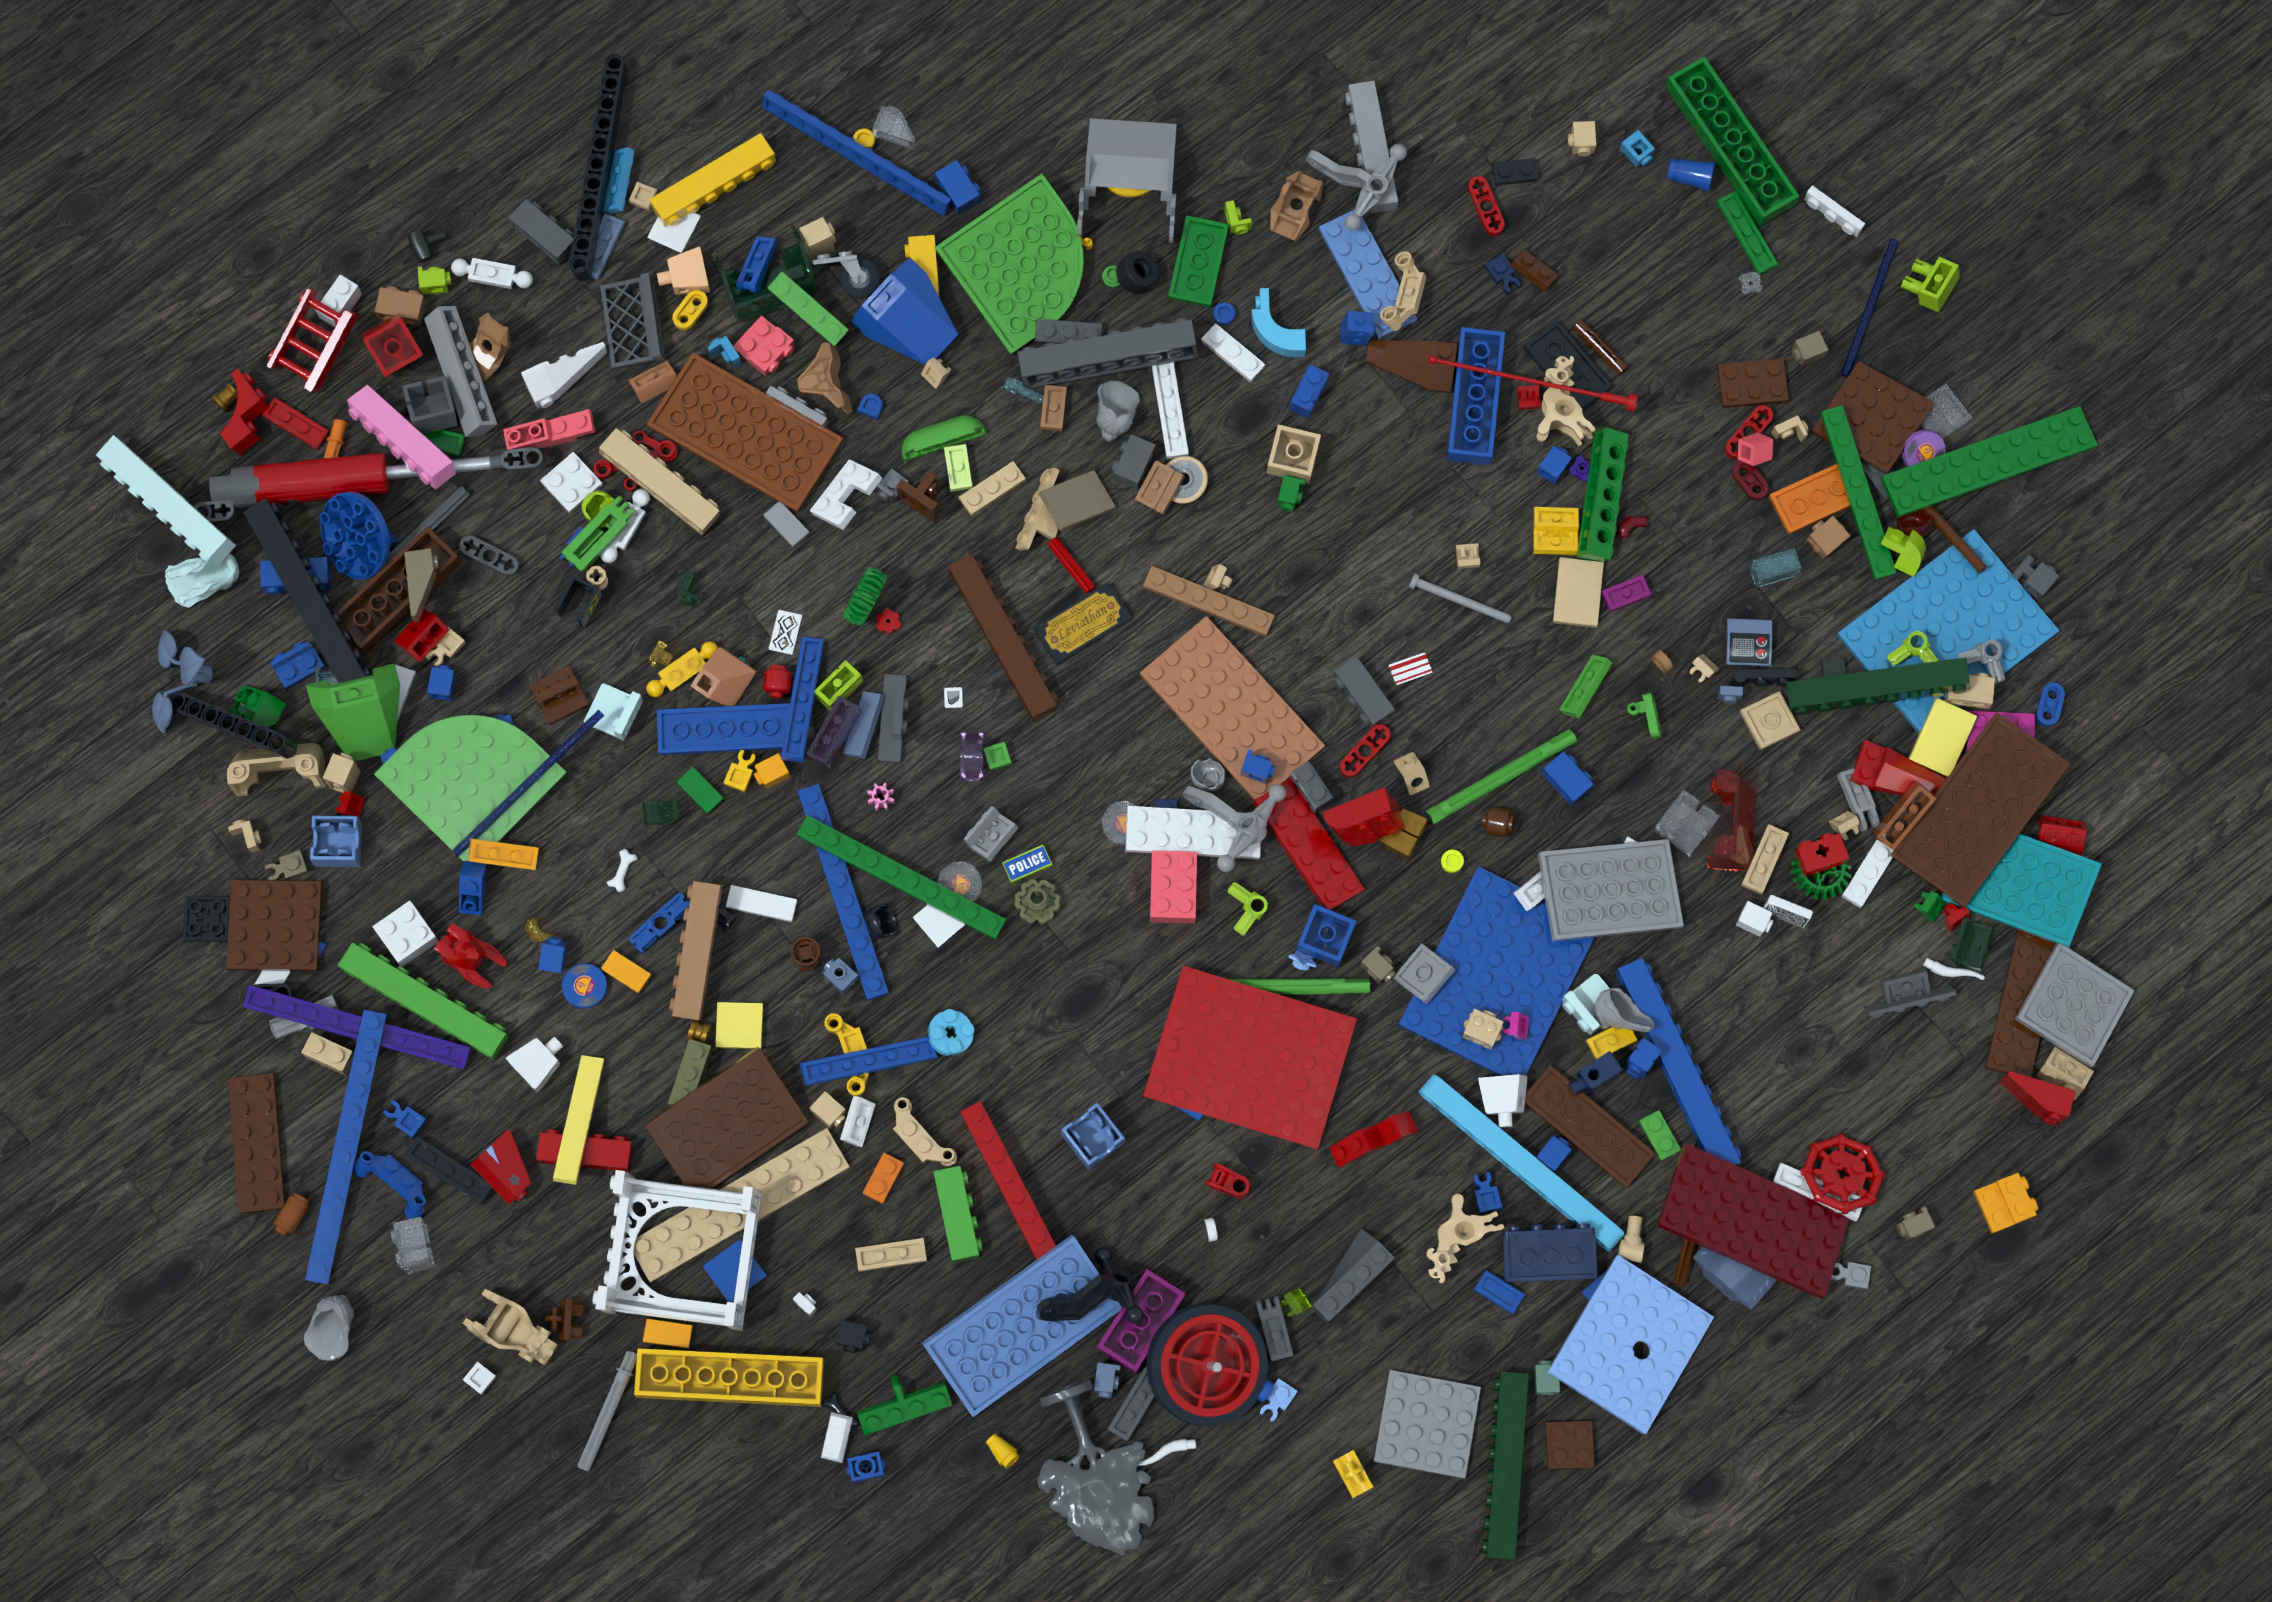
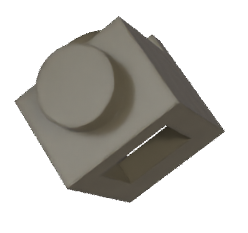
M1377 946L1362 960L1360 966L1380 985L1383 981L1389 982L1396 973L1391 966L1393 964L1392 961L1385 954L1381 956L1379 954L1381 949Z
M1926 1206L1918 1210V1215L1915 1211L1903 1216L1904 1221L1896 1224L1900 1236L1905 1237L1906 1241L1935 1228Z

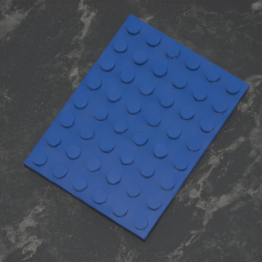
M1478 866L1435 951V954L1451 965L1455 971L1427 1005L1413 995L1398 1026L1498 1076L1517 1074L1526 1076L1594 937L1552 942L1545 899H1542L1533 908L1526 911L1514 895V892L1520 888L1519 886ZM1474 1009L1481 1012L1484 1010L1490 1011L1496 1015L1495 1018L1504 1021L1503 1019L1506 1016L1511 1017V1012H1520L1529 1017L1527 1040L1517 1039L1503 1033L1501 1030L1500 1040L1494 1043L1491 1050L1462 1038L1465 1031V1026L1463 1025L1465 1020L1469 1019V1014L1473 1013ZM1504 1021L1502 1024L1503 1029H1509L1510 1023Z

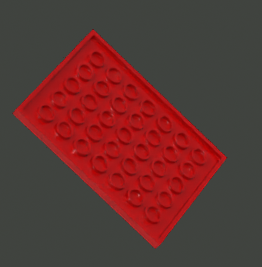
M1183 966L1143 1097L1318 1150L1357 1018Z

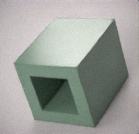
M1539 1361V1365L1534 1366L1535 1395H1558L1560 1393L1559 1379L1547 1373L1553 1361Z

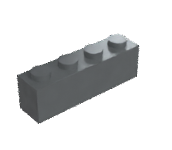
M1361 1228L1315 1304H1313L1312 1309L1328 1325L1395 1258L1378 1240Z

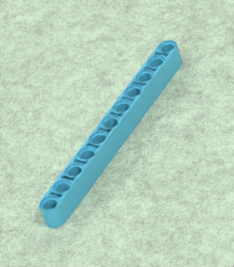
M1433 1074L1418 1091L1425 1100L1575 1225L1590 1223V1228H1595L1596 1243L1602 1248L1611 1252L1625 1235L1616 1224L1441 1078Z

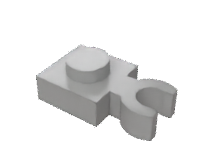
M1848 1262L1847 1267L1844 1268L1840 1263H1835L1834 1268L1838 1269L1839 1274L1837 1276L1832 1275V1281L1845 1279L1844 1286L1868 1289L1871 1266Z

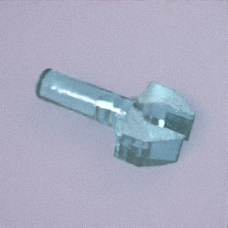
M1013 378L1006 379L1003 388L1014 395L1019 393L1037 403L1043 402L1044 396L1022 386L1023 382Z

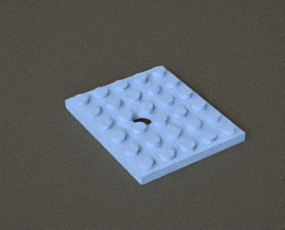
M1616 1255L1547 1373L1644 1435L1652 1425L1714 1317L1627 1260ZM1640 1341L1646 1343L1649 1347L1648 1357L1642 1360L1636 1358L1633 1351L1634 1344Z

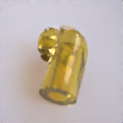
M535 918L528 919L524 925L526 933L533 942L543 943L546 938L549 939V937L554 936L552 933L542 932L538 926V920Z

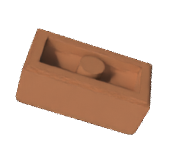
M667 360L630 379L629 383L639 401L644 403L669 390L677 375Z

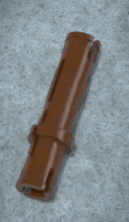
M1583 319L1573 327V330L1586 342L1585 345L1591 347L1618 376L1627 369L1628 365L1600 338L1601 335L1598 332L1595 333Z

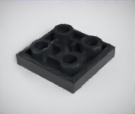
M185 896L183 941L228 943L230 897Z

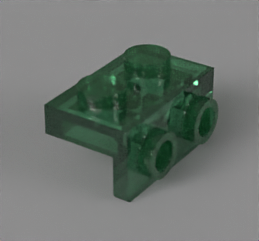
M1963 918L1962 923H1959L1956 934L1958 938L1956 944L1952 945L1950 957H1952L1951 959L1956 966L1982 971L1994 933L1993 926L1974 923L1969 918Z

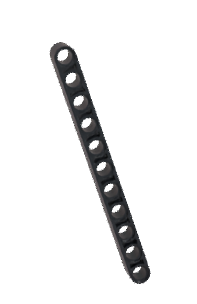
M619 54L609 55L604 62L569 260V267L574 277L579 281H585L591 277L627 77L625 62ZM620 65L618 69H612L613 66ZM611 85H617L614 89H608ZM607 105H613L612 108L605 109ZM604 125H610L607 129H601ZM602 144L606 145L603 149H597ZM596 165H603L600 169H594ZM595 184L599 185L597 189H590ZM593 204L596 205V206H595L593 209H591V210H588V209H587V207L590 206V205H593ZM586 225H592L588 230L583 229ZM583 245H589L587 249L580 250ZM585 265L584 269L576 270L578 266Z

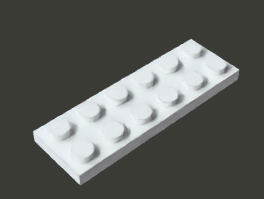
M1127 806L1125 852L1183 851L1197 852V856L1220 857L1228 854L1237 834L1233 827L1211 811ZM1260 842L1251 844L1236 858L1259 859Z

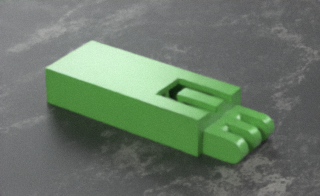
M618 496L610 505H606L561 552L582 573L629 526L627 521L635 514L636 509L632 507L626 513V509L630 506L627 501L619 507L618 505L623 501L621 496ZM609 517L611 520L605 524L608 531L604 533L598 527Z

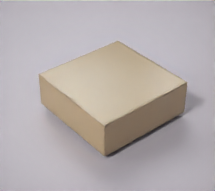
M637 182L628 201L632 205L649 211L651 208L649 199L657 195L658 191L655 188Z

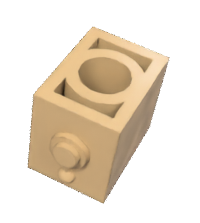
M1474 1009L1473 1013L1469 1014V1019L1465 1020L1463 1025L1465 1026V1031L1462 1038L1491 1050L1494 1043L1500 1040V1032L1503 1029L1502 1024L1504 1021L1495 1018L1496 1015L1490 1011L1484 1010L1481 1012Z

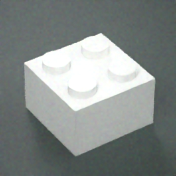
M408 901L372 926L401 967H404L438 943V939L411 901Z

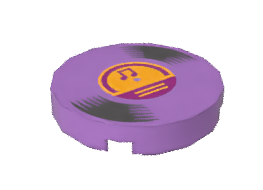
M1919 430L1911 434L1906 440L1904 452H1902L1905 465L1909 467L1945 454L1944 441L1937 433L1929 430Z

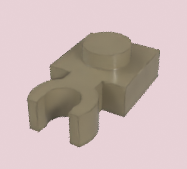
M300 850L279 857L280 864L278 865L271 863L265 866L267 871L276 870L275 875L269 877L270 881H278L282 875H285L286 880L308 873Z

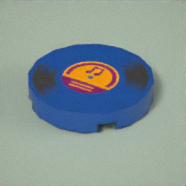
M583 963L575 965L563 977V995L569 1004L576 1008L589 1009L602 1002L607 993L608 985L605 975L592 964Z

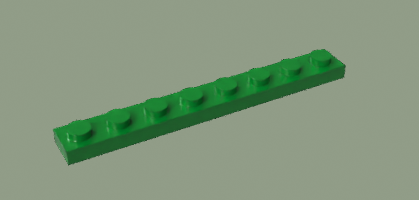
M1843 406L1822 411L1820 415L1873 579L1877 580L1894 575L1897 572L1894 568L1890 550L1881 545L1884 532Z

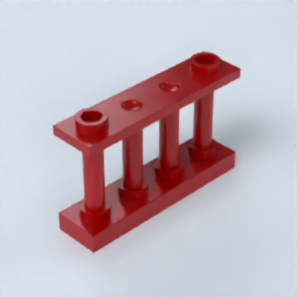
M307 288L300 295L299 305L276 349H273L269 354L267 367L278 369L282 365L305 379L306 384L304 388L311 392H319L359 315L349 310H344L341 313L335 311L315 299L318 291ZM310 306L336 321L337 325L333 332H328L305 319ZM300 326L326 340L325 343L327 344L323 351L319 352L294 338ZM290 345L315 359L316 365L313 371H308L284 357Z

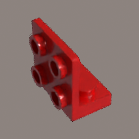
M2039 815L2038 826L2040 832L2038 841L2079 856L2082 855L2087 832L2084 822Z

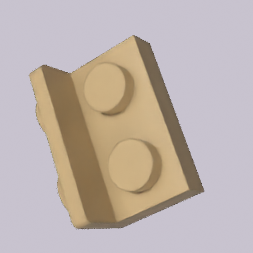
M2054 1047L2036 1076L2042 1081L2075 1090L2073 1100H2076L2084 1090L2094 1071L2057 1047Z

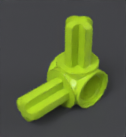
M1920 631L1912 632L1902 640L1903 644L1887 656L1893 666L1898 665L1910 655L1913 657L1919 656L1923 663L1939 661L1930 650L1932 645L1927 640L1926 635ZM1918 637L1923 641V645L1915 648L1911 645L1910 640Z
M1234 882L1229 887L1228 893L1243 903V910H1245L1234 926V930L1244 936L1255 920L1262 918L1267 910L1268 903L1257 892L1251 893L1237 882ZM1256 899L1264 903V908L1260 912H1255L1251 908V903Z

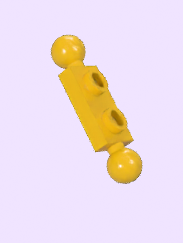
M711 641L705 642L699 653L694 647L658 673L661 679L651 680L647 684L646 691L648 695L655 698L663 694L664 687L667 686L672 691L698 673L706 664L704 659H710L718 649L717 644Z

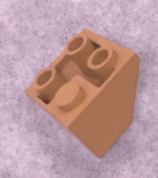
M720 646L702 667L691 687L708 699L726 706H735L757 671Z

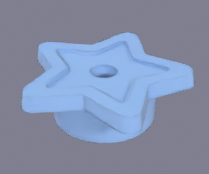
M1297 950L1295 954L1288 956L1290 959H1293L1292 964L1300 970H1309L1310 966L1316 967L1317 965L1313 961L1314 957Z

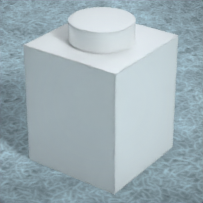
M1747 901L1736 926L1761 937L1764 931L1768 933L1773 923V920L1770 919L1772 912Z

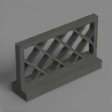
M649 273L640 274L639 278L601 285L600 289L612 369L615 370L654 361L657 363L665 362L666 358L653 277ZM639 284L640 291L635 298L626 293L632 285ZM616 289L620 292L614 302L608 299V290ZM624 295L632 300L626 310L618 306ZM636 303L642 306L643 310L638 318L630 314ZM615 308L623 312L617 323L610 318V314ZM627 316L635 320L629 331L620 326ZM639 324L644 326L646 331L641 339L632 334ZM618 328L626 333L620 343L613 340V335ZM630 336L638 341L632 351L623 347ZM643 344L648 348L649 356L640 358L635 354ZM621 349L629 353L625 361H616V355Z

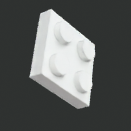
M574 452L540 480L541 484L569 514L582 504L587 494L595 490L598 491L603 486V483Z

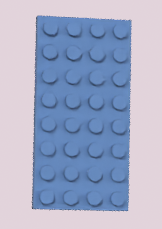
M1073 1235L1066 1238L922 1342V1345L972 1417L1121 1310L1122 1307L1118 1301L1106 1298L1080 1320L1044 1321L1040 1318L1037 1306L1042 1300L1050 1297H1072L1099 1275Z

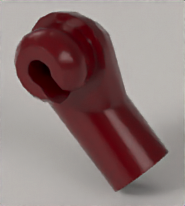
M1646 516L1626 517L1617 527L1618 536L1620 538H1628L1630 536L1629 532L1633 527H1646Z

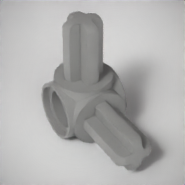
M1988 640L1976 644L1975 649L1961 652L1957 655V659L1967 657L1968 664L1978 661L1983 665L1986 664L1990 677L1995 678L1994 683L2005 680L1999 661L2002 659V646L1998 641ZM1986 646L1992 648V656L1987 655L1985 651Z

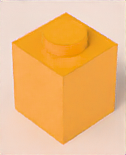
M779 753L755 765L757 772L753 773L759 786L763 784L766 790L790 778L789 772Z

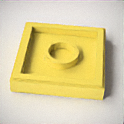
M717 1002L715 1047L723 1049H755L759 1047L761 1049L763 1003Z

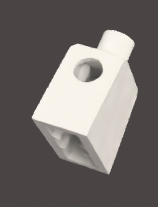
M555 1037L545 1045L535 1038L506 1057V1060L538 1093L559 1067L560 1063L554 1055L563 1045Z
M1517 1074L1479 1078L1486 1114L1498 1115L1500 1128L1513 1127L1512 1114L1524 1112L1527 1076Z

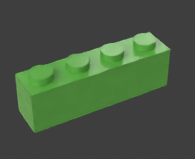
M782 271L768 286L772 293L833 346L848 331L842 323Z
M960 1166L933 1171L952 1263L979 1258V1252L983 1251L980 1238H975L974 1230L978 1229L976 1216H971L969 1207H973L971 1193L966 1194L964 1186L969 1184L966 1171L962 1172Z

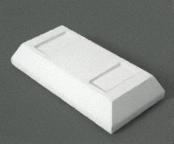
M831 1412L821 1458L843 1463L853 1417Z

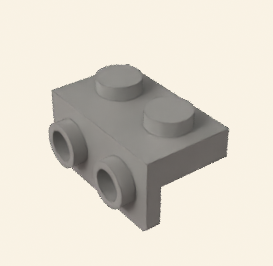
M991 806L982 815L977 824L969 830L964 841L971 850L991 862L1018 827L1015 823L1001 815L995 807Z

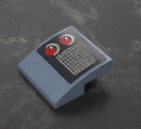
M1727 618L1726 664L1771 666L1772 620Z

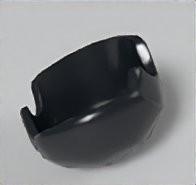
M883 903L873 906L867 911L865 923L867 930L872 936L884 939L896 933L897 924L895 916L887 904Z

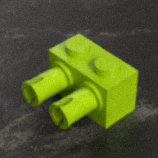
M1941 257L1937 259L1934 265L1917 258L1912 266V271L1927 278L1924 282H1921L1907 275L1905 277L1906 280L1902 282L1901 288L1917 294L1920 305L1939 312L1959 280V265Z

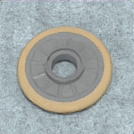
M1180 456L1174 458L1166 465L1190 477L1188 484L1179 486L1172 501L1176 503H1190L1197 500L1204 493L1208 483V475L1204 465L1199 460L1190 456Z

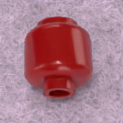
M771 665L770 669L764 671L762 688L766 693L770 694V698L782 699L783 695L791 692L793 674L786 666Z

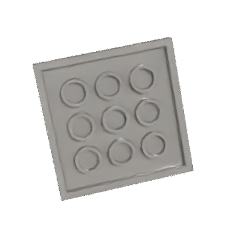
M2056 943L2015 1020L2088 1067H2093L2135 990L2068 947Z
M1390 1370L1374 1462L1465 1479L1481 1387Z

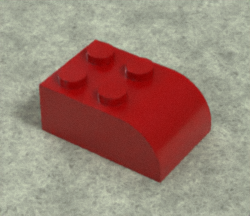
M1385 787L1322 812L1329 826L1344 843L1350 846L1374 843L1379 838L1394 835L1399 830L1405 828L1399 805Z

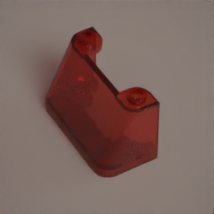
M1717 769L1710 782V793H1716L1721 799V804L1732 805L1731 836H1721L1715 841L1713 855L1707 857V869L1745 871L1750 867L1753 860L1756 792L1750 783L1735 772Z

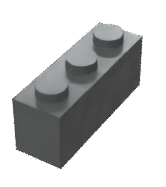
M525 199L508 217L511 226L560 265L571 254L574 234L568 229L563 230L559 227V222L553 216L549 215L547 217L542 213L543 209L537 203L533 202L531 204Z
M1357 656L1334 671V684L1339 690H1344L1347 695V702L1352 708L1356 707L1360 713L1358 716L1365 726L1369 725L1372 729L1375 725L1383 723L1394 715L1395 709Z

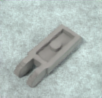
M1853 768L1839 773L1837 777L1852 813L1857 816L1860 822L1858 828L1862 832L1868 829L1863 813L1867 812L1868 820L1874 828L1880 824V820L1868 787L1865 785L1860 786L1850 781L1851 775L1854 772Z

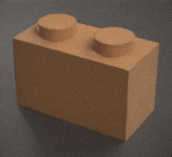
M392 286L387 288L380 287L374 312L377 319L388 320L399 313L405 324L421 327L426 301L424 296L418 291L409 290L404 292Z

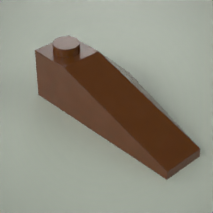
M1368 341L1366 363L1388 373H1394L1403 377L1404 380L1414 382L1428 391L1451 393L1454 366L1440 363L1430 364L1428 358L1434 355L1438 359L1455 362L1457 343L1440 341Z

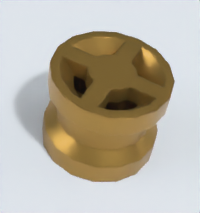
M693 1019L687 1041L691 1039L706 1044L710 1035L711 1024H701L698 1020Z

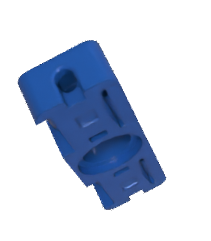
M682 893L676 894L629 937L631 944L641 954H644V949L646 950L657 940V937L661 939L676 925L675 921L684 916L685 908H689L690 902L686 900ZM662 917L667 920V926L664 929L655 927V921L658 918Z

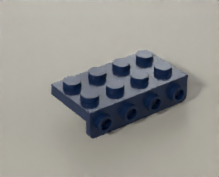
M1590 1223L1576 1224L1575 1229H1567V1224L1553 1225V1229L1544 1230V1225L1530 1226V1230L1521 1231V1226L1507 1227V1231H1503L1505 1282L1597 1279L1595 1228H1590Z

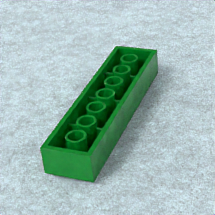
M1705 56L1668 77L1665 88L1734 190L1737 191L1759 227L1796 206L1799 199L1798 193Z

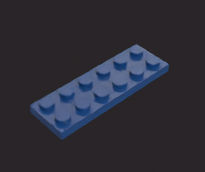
M790 703L657 710L658 754L674 755L782 749Z

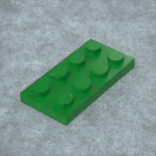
M1186 215L1168 299L1211 308L1229 224Z

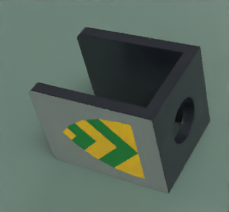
M572 575L555 607L557 616L562 617L577 587L590 593L591 596L578 618L580 627L585 628L602 594L599 587Z

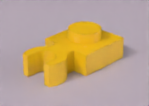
M741 750L738 754L739 763L738 765L731 763L724 780V785L745 793L753 774V770L748 769V767L755 763L756 757L752 754L751 758L746 761L743 759L745 752Z

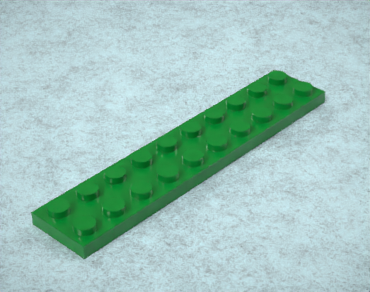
M2079 406L1883 475L1880 479L1897 518L2089 451L2096 448L2098 444Z

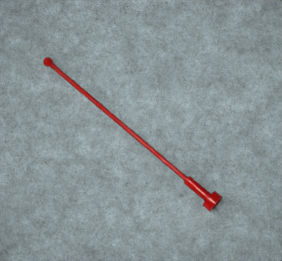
M1434 355L1428 358L1430 364L1440 363L1599 397L1602 401L1625 405L1627 411L1634 412L1638 394L1629 393L1628 397L1602 392L1601 394L1442 360Z

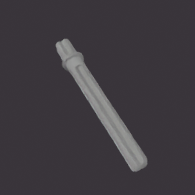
M627 1351L620 1368H616L618 1372L579 1460L578 1468L582 1470H590L630 1377H633L631 1373L637 1362V1354Z

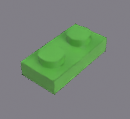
M1659 1110L1638 1121L1660 1162L1681 1151Z

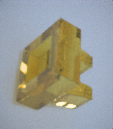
M659 640L647 663L653 667L658 662L669 666L673 656L664 651L667 644Z

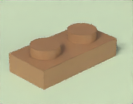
M1045 385L1040 429L1062 431L1067 387Z

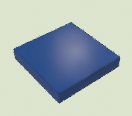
M740 1239L703 1265V1268L726 1300L731 1303L735 1298L742 1241ZM754 1258L752 1260L748 1290L767 1277Z

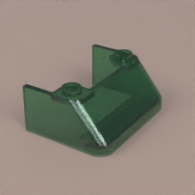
M795 225L790 227L796 244L784 250L782 254L784 265L766 271L759 293L751 292L748 289L746 291H738L736 282L740 275V270L736 268L724 270L717 254H712L721 283L737 320L742 322L749 321L761 315L763 316L788 307L768 289V286L781 271L809 296L813 297L816 294V281L803 241Z

